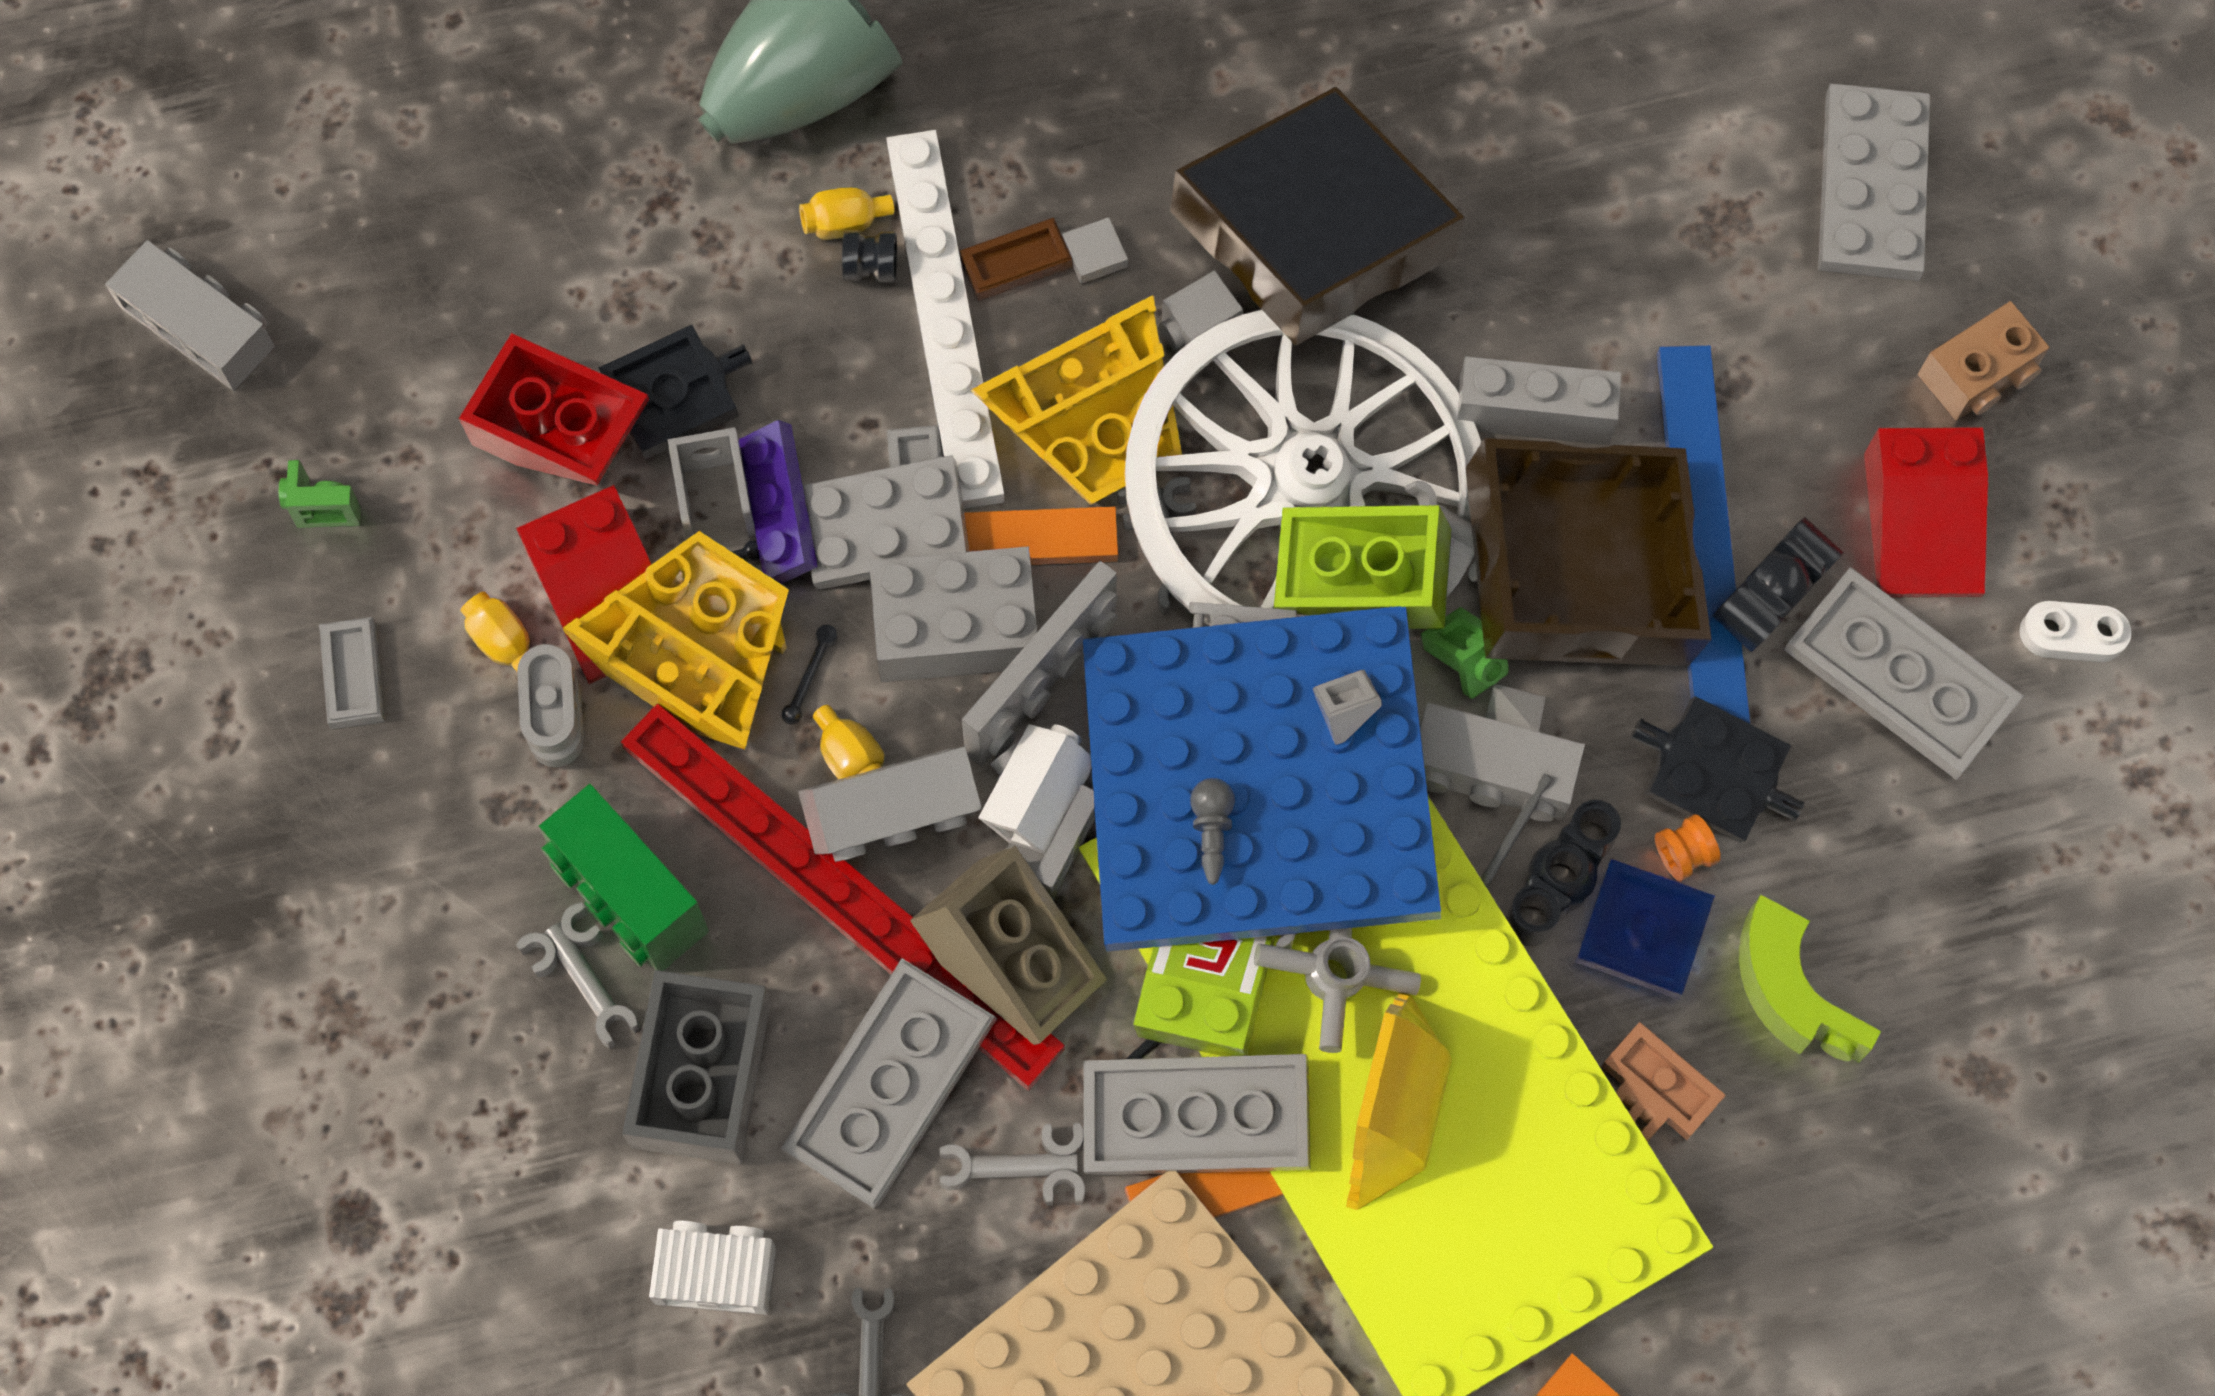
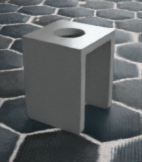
M736 428L667 439L680 516L686 539L693 536L695 531L685 472L734 464L748 536H756ZM702 448H718V450L708 454L693 453Z

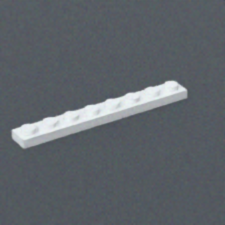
M936 130L886 137L943 457L953 455L957 461L964 509L1005 502L1004 490L988 407L971 392V389L983 383L937 133Z

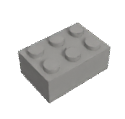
M1029 546L869 560L877 663L881 682L1002 672L1037 633Z

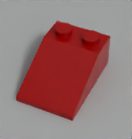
M511 333L458 419L471 444L516 466L598 486L649 401V396Z
M1983 427L1878 428L1864 453L1877 587L1891 598L1983 597L1985 594L1988 468Z
M614 485L516 528L562 629L574 619L583 617L604 602L605 597L615 590L619 591L646 572V568L652 565ZM565 633L588 684L607 677Z

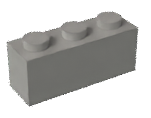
M146 240L105 283L106 287L122 310L234 391L275 347L265 329L269 325L268 321L251 305L244 303L240 308L229 300V292L211 276L206 275L201 279L190 271L192 267L189 262L174 249L168 247L163 252Z
M1465 356L1458 382L1459 402L1457 419L1474 422L1478 432L1609 445L1619 417L1621 372Z
M1427 702L1420 725L1427 791L1446 793L1448 790L1469 795L1471 801L1482 806L1499 807L1501 804L1523 809L1528 799L1535 793L1538 788V782L1545 773L1552 777L1553 780L1548 789L1542 793L1539 798V804L1530 818L1544 822L1552 821L1554 818L1564 819L1571 803L1585 744Z
M965 746L949 748L798 791L814 853H832L835 862L865 854L864 843L883 838L886 847L917 839L915 829L934 824L936 832L966 825L968 823L965 814L982 810Z

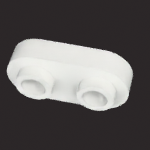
M2044 601L2034 605L2023 618L2020 624V637L2025 647L2040 657L2108 662L2118 657L2129 644L2131 626L2124 614L2110 606ZM2049 619L2056 622L2059 626V631L2049 630L2045 626L2044 620ZM2097 624L2108 626L2112 631V636L2101 634Z

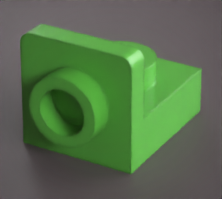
M288 460L287 478H281L279 481V502L282 509L288 510L297 528L360 526L361 506L350 485H343L335 481H321L314 486H310L309 476L301 461Z
M1459 607L1445 617L1444 629H1427L1421 633L1424 650L1459 672L1462 692L1471 699L1496 684L1509 672L1507 659H1485L1481 619L1462 607Z

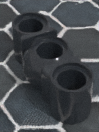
M1803 517L1715 611L1712 617L1750 652H1753L1844 552L1806 517Z
M1603 800L1583 802L1575 810L1570 823L1563 827L1557 840L1542 845L1533 854L1529 864V877L1524 887L1516 894L1506 916L1508 923L1522 945L1537 946L1543 944L1550 938L1558 921L1563 919L1569 907L1583 902L1593 893L1598 881L1597 869L1602 859L1610 852L1621 829V818L1618 811L1610 803ZM1584 822L1598 824L1604 830L1605 838L1600 840L1588 838L1582 833L1580 824ZM1555 864L1569 866L1574 871L1576 880L1572 882L1557 880L1552 875L1550 866ZM1526 906L1539 908L1546 917V923L1542 925L1527 923L1522 918L1520 909Z

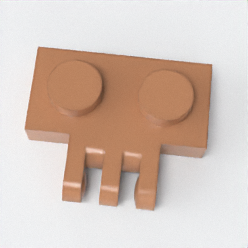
M1641 1022L1633 1028L1601 1066L1622 1084L1616 1093L1622 1103L1630 1109L1629 1114L1634 1122L1641 1118L1648 1124L1640 1130L1647 1143L1665 1122L1683 1138L1688 1140L1726 1096Z

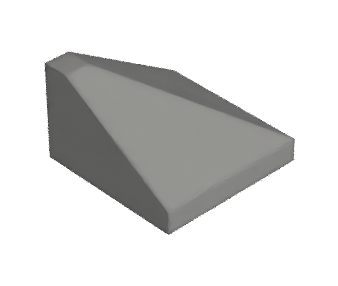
M1359 670L1313 688L1314 695L1335 745L1345 742L1382 706L1381 699L1365 670Z
M1494 684L1485 718L1539 732L1546 697Z

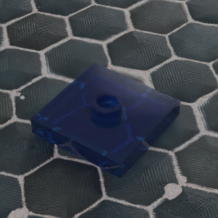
M1610 859L1575 962L1679 1000L1683 995L1715 895Z

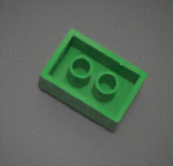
M590 783L538 825L547 842L541 847V850L551 862L549 865L569 889L577 883L579 884L576 889L586 901L584 902L586 908L604 928L613 922L612 930L621 940L619 942L620 946L639 967L648 962L655 970L664 971L709 933L698 902Z

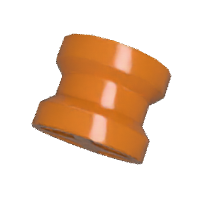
M1694 814L1685 818L1682 826L1675 830L1665 828L1655 834V844L1660 858L1666 869L1677 881H1683L1691 877L1693 870L1701 865L1710 868L1721 860L1718 843L1709 826L1699 815Z

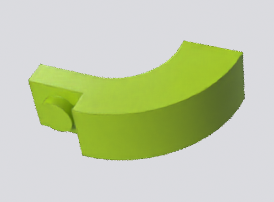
M1760 894L1745 919L1739 944L1740 974L1745 992L1754 1011L1776 1038L1798 1054H1801L1812 1042L1813 1038L1821 1042L1820 1047L1829 1055L1839 1060L1850 1061L1853 1059L1860 1063L1873 1049L1881 1031L1827 1002L1813 990L1803 973L1800 961L1801 940L1810 921Z

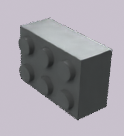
M659 970L654 971L622 1132L631 1148L735 1164L742 1163L771 1007V1000L766 986Z

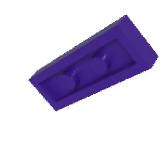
M776 420L739 439L762 572L778 583L783 584L818 566L792 425Z

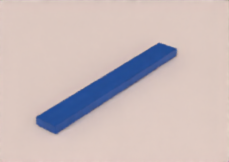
M1711 345L1659 347L1656 355L1665 446L1670 448H1686L1695 514L1693 520V543L1703 573L1712 639L1694 661L1687 666L1690 699L1696 696L1750 724L1742 643L1712 617L1715 611L1736 590Z

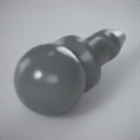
M1207 778L1200 781L1193 788L1190 804L1197 816L1193 821V828L1202 831V852L1204 853L1202 856V866L1208 883L1215 885L1219 881L1224 866V856L1222 855L1224 851L1223 831L1232 828V820L1228 816L1234 808L1235 796L1232 788L1225 781L1218 778Z

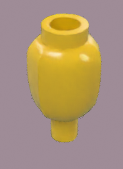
M859 188L830 189L816 193L811 198L810 203L800 204V219L805 234L815 233L822 240L843 238L845 230H860L863 232L870 227L874 218L894 215V203L891 195L871 198L868 193Z
M486 591L480 592L469 599L460 609L466 618L465 630L477 647L488 658L497 664L512 666L517 672L520 659L530 647L529 634L518 616L503 600L491 598Z
M828 704L821 706L814 712L813 719L823 731L820 740L821 753L837 779L883 767L885 754L878 742L864 726L850 719H840Z

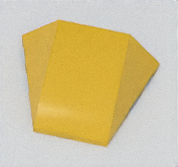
M1153 295L1109 317L1104 323L1019 367L1017 365L971 389V392L1090 505L1126 487V452L1133 421L1144 395L1158 373L1164 368V351L1158 336L1154 314L1156 307ZM1173 405L1162 426L1157 446V457L1182 455Z
M698 531L646 568V572L619 591L615 590L605 597L604 602L580 619L576 618L563 627V631L606 676L653 707L658 703L693 733L745 750L789 589L701 531Z
M1399 992L1398 997H1395L1393 1004H1390L1384 1013L1356 1126L1353 1150L1354 1163L1350 1175L1349 1184H1351L1347 1199V1208L1355 1210L1362 1208L1424 1171L1427 1166L1452 1058L1449 1051L1434 1033L1411 994Z

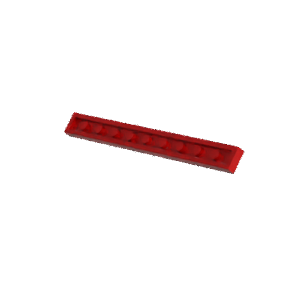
M658 703L622 739L621 745L625 751L890 975L900 960L904 959L995 1016L997 1020L978 1049L1026 1090L1030 1091L1065 1051V1045L1051 1033L1041 1043L1032 1044L941 966L910 920L913 918L845 860L835 862L832 853L815 854L809 830Z

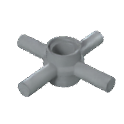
M1352 928L1330 930L1329 940L1317 946L1312 953L1258 943L1254 954V965L1305 975L1306 983L1311 992L1323 1000L1319 1049L1328 1053L1342 1051L1346 999L1355 995L1363 986L1417 995L1421 984L1420 973L1370 964V958L1364 946L1355 939H1352ZM1328 960L1340 963L1346 971L1347 979L1334 975L1329 968Z

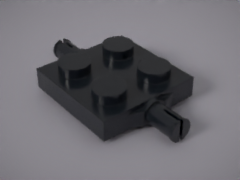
M691 324L598 368L601 374L648 394L649 401L629 432L633 436L642 456L647 460L669 449L667 439L701 434L738 417L737 407L727 390L725 376L749 364L751 365L753 362L744 344L716 357L713 352L702 344Z
M1696 696L1690 699L1679 723L1669 732L1644 721L1642 718L1636 723L1634 727L1636 729L1632 731L1630 738L1658 751L1656 771L1645 791L1646 795L1687 816L1699 815L1710 828L1740 843L1747 840L1758 815L1766 808L1791 819L1793 822L1799 817L1801 812L1798 810L1803 809L1805 802L1777 789L1779 771L1792 745Z

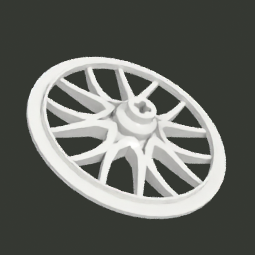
M1263 310L1237 316L1214 326L1194 338L1172 357L1154 379L1144 395L1134 418L1127 445L1125 486L1128 509L1141 549L1156 575L1171 594L1188 610L1190 602L1242 606L1222 594L1211 584L1237 548L1256 529L1280 525L1281 528L1283 507L1365 506L1363 495L1372 490L1415 497L1405 491L1406 486L1415 481L1423 480L1395 470L1421 456L1447 436L1451 439L1457 461L1459 492L1429 482L1426 483L1434 489L1437 502L1458 507L1456 515L1471 523L1465 467L1481 444V440L1474 422L1457 419L1459 393L1441 369L1420 349L1397 333L1371 320L1352 314L1316 334L1343 340L1337 387L1330 414L1314 423L1299 413L1296 408L1291 384L1292 341ZM1281 335L1275 399L1236 364L1226 352L1251 341ZM1354 344L1385 358L1406 374L1405 377L1349 411ZM1214 361L1241 391L1267 425L1268 438L1250 442L1224 430L1202 414L1180 392L1198 372ZM1415 384L1419 386L1432 402L1444 423V426L1396 451L1371 456L1354 447V432L1383 406ZM1172 405L1218 451L1157 457V446L1162 426ZM1315 454H1319L1324 458L1322 463L1324 469H1318L1315 474H1312L1306 470L1308 465L1307 459H1312ZM1156 471H1202L1237 474L1253 488L1246 499L1225 508L1197 515L1164 518L1157 492ZM1235 526L1204 577L1193 568L1182 554L1170 531H1200ZM1451 537L1447 597L1460 582L1474 556L1473 549ZM1276 578L1261 605L1263 608L1274 607ZM1205 614L1204 622L1209 625L1210 614Z

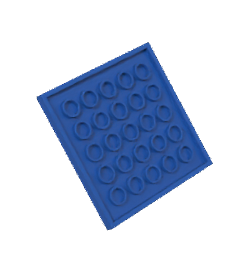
M1396 606L1083 639L1103 934L1106 952L1441 919L1406 607ZM1359 670H1365L1381 699L1382 706L1345 742L1335 745L1314 695L1313 688ZM1207 778H1218L1225 781L1232 788L1235 796L1234 808L1228 816L1232 820V828L1223 831L1224 851L1222 855L1224 856V866L1219 881L1215 885L1208 883L1202 866V856L1204 855L1202 852V831L1193 828V821L1197 816L1190 804L1193 788L1200 781Z

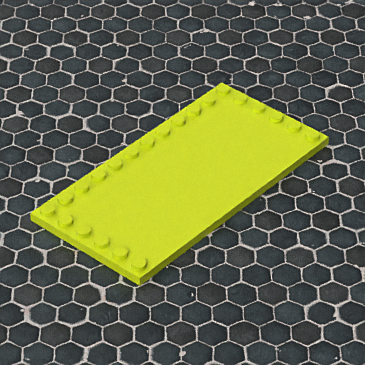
M1428 796L1441 919L1352 928V939H1355L1364 946L1369 955L1370 964L1420 973L1421 984L1417 995L1411 996L1452 1058L1426 1169L1358 1210L1346 1207L1351 1188L1349 1182L1354 1163L1353 1150L1357 1121L1384 1013L1389 1005L1393 1004L1399 992L1363 986L1355 995L1347 998L1342 1051L1328 1053L1319 1049L1323 1000L1311 992L1304 974L1268 968L1247 1056L1306 1054L1308 1056L1311 1170L1270 1171L1400 1394L1402 1396H1468L1711 1251L1713 1245ZM1096 837L1080 846L1079 850L1100 885ZM1330 930L1297 933L1291 949L1312 953L1317 946L1329 940ZM1275 935L1273 946H1276L1281 935ZM1154 947L1138 949L1147 966ZM1328 960L1332 973L1339 978L1347 979L1344 967L1334 960ZM1198 1051L1201 1057H1221Z

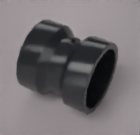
M845 230L842 247L843 280L860 281L863 277H870V273H874V277L879 282L895 283L897 272V232L880 231L876 236H865L860 230Z

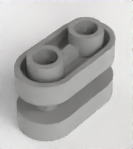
M550 644L538 645L529 649L522 656L518 664L520 728L532 754L540 763L549 767H562L573 762L580 755L584 745L581 685L571 660L564 650Z

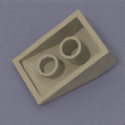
M1016 846L978 860L910 920L941 966L1034 1045L1041 1043L1107 980Z

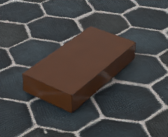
M1054 217L959 251L960 261L978 301L1072 268V257Z

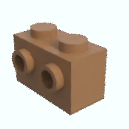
M2009 301L1931 351L1918 376L1954 420L1957 421L1971 411L1977 416L1986 412L2001 399L2002 395L2000 392L2011 385H2014L2018 390L2033 381L2041 373L2042 369L2039 364L2050 347L2016 306Z

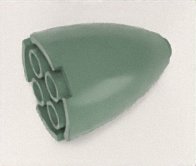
M750 0L730 29L707 75L699 102V107L704 114L698 118V121L717 143L724 137L731 144L789 133L845 108L883 82L903 62L898 50L881 24L876 20L872 21L870 15L858 0Z

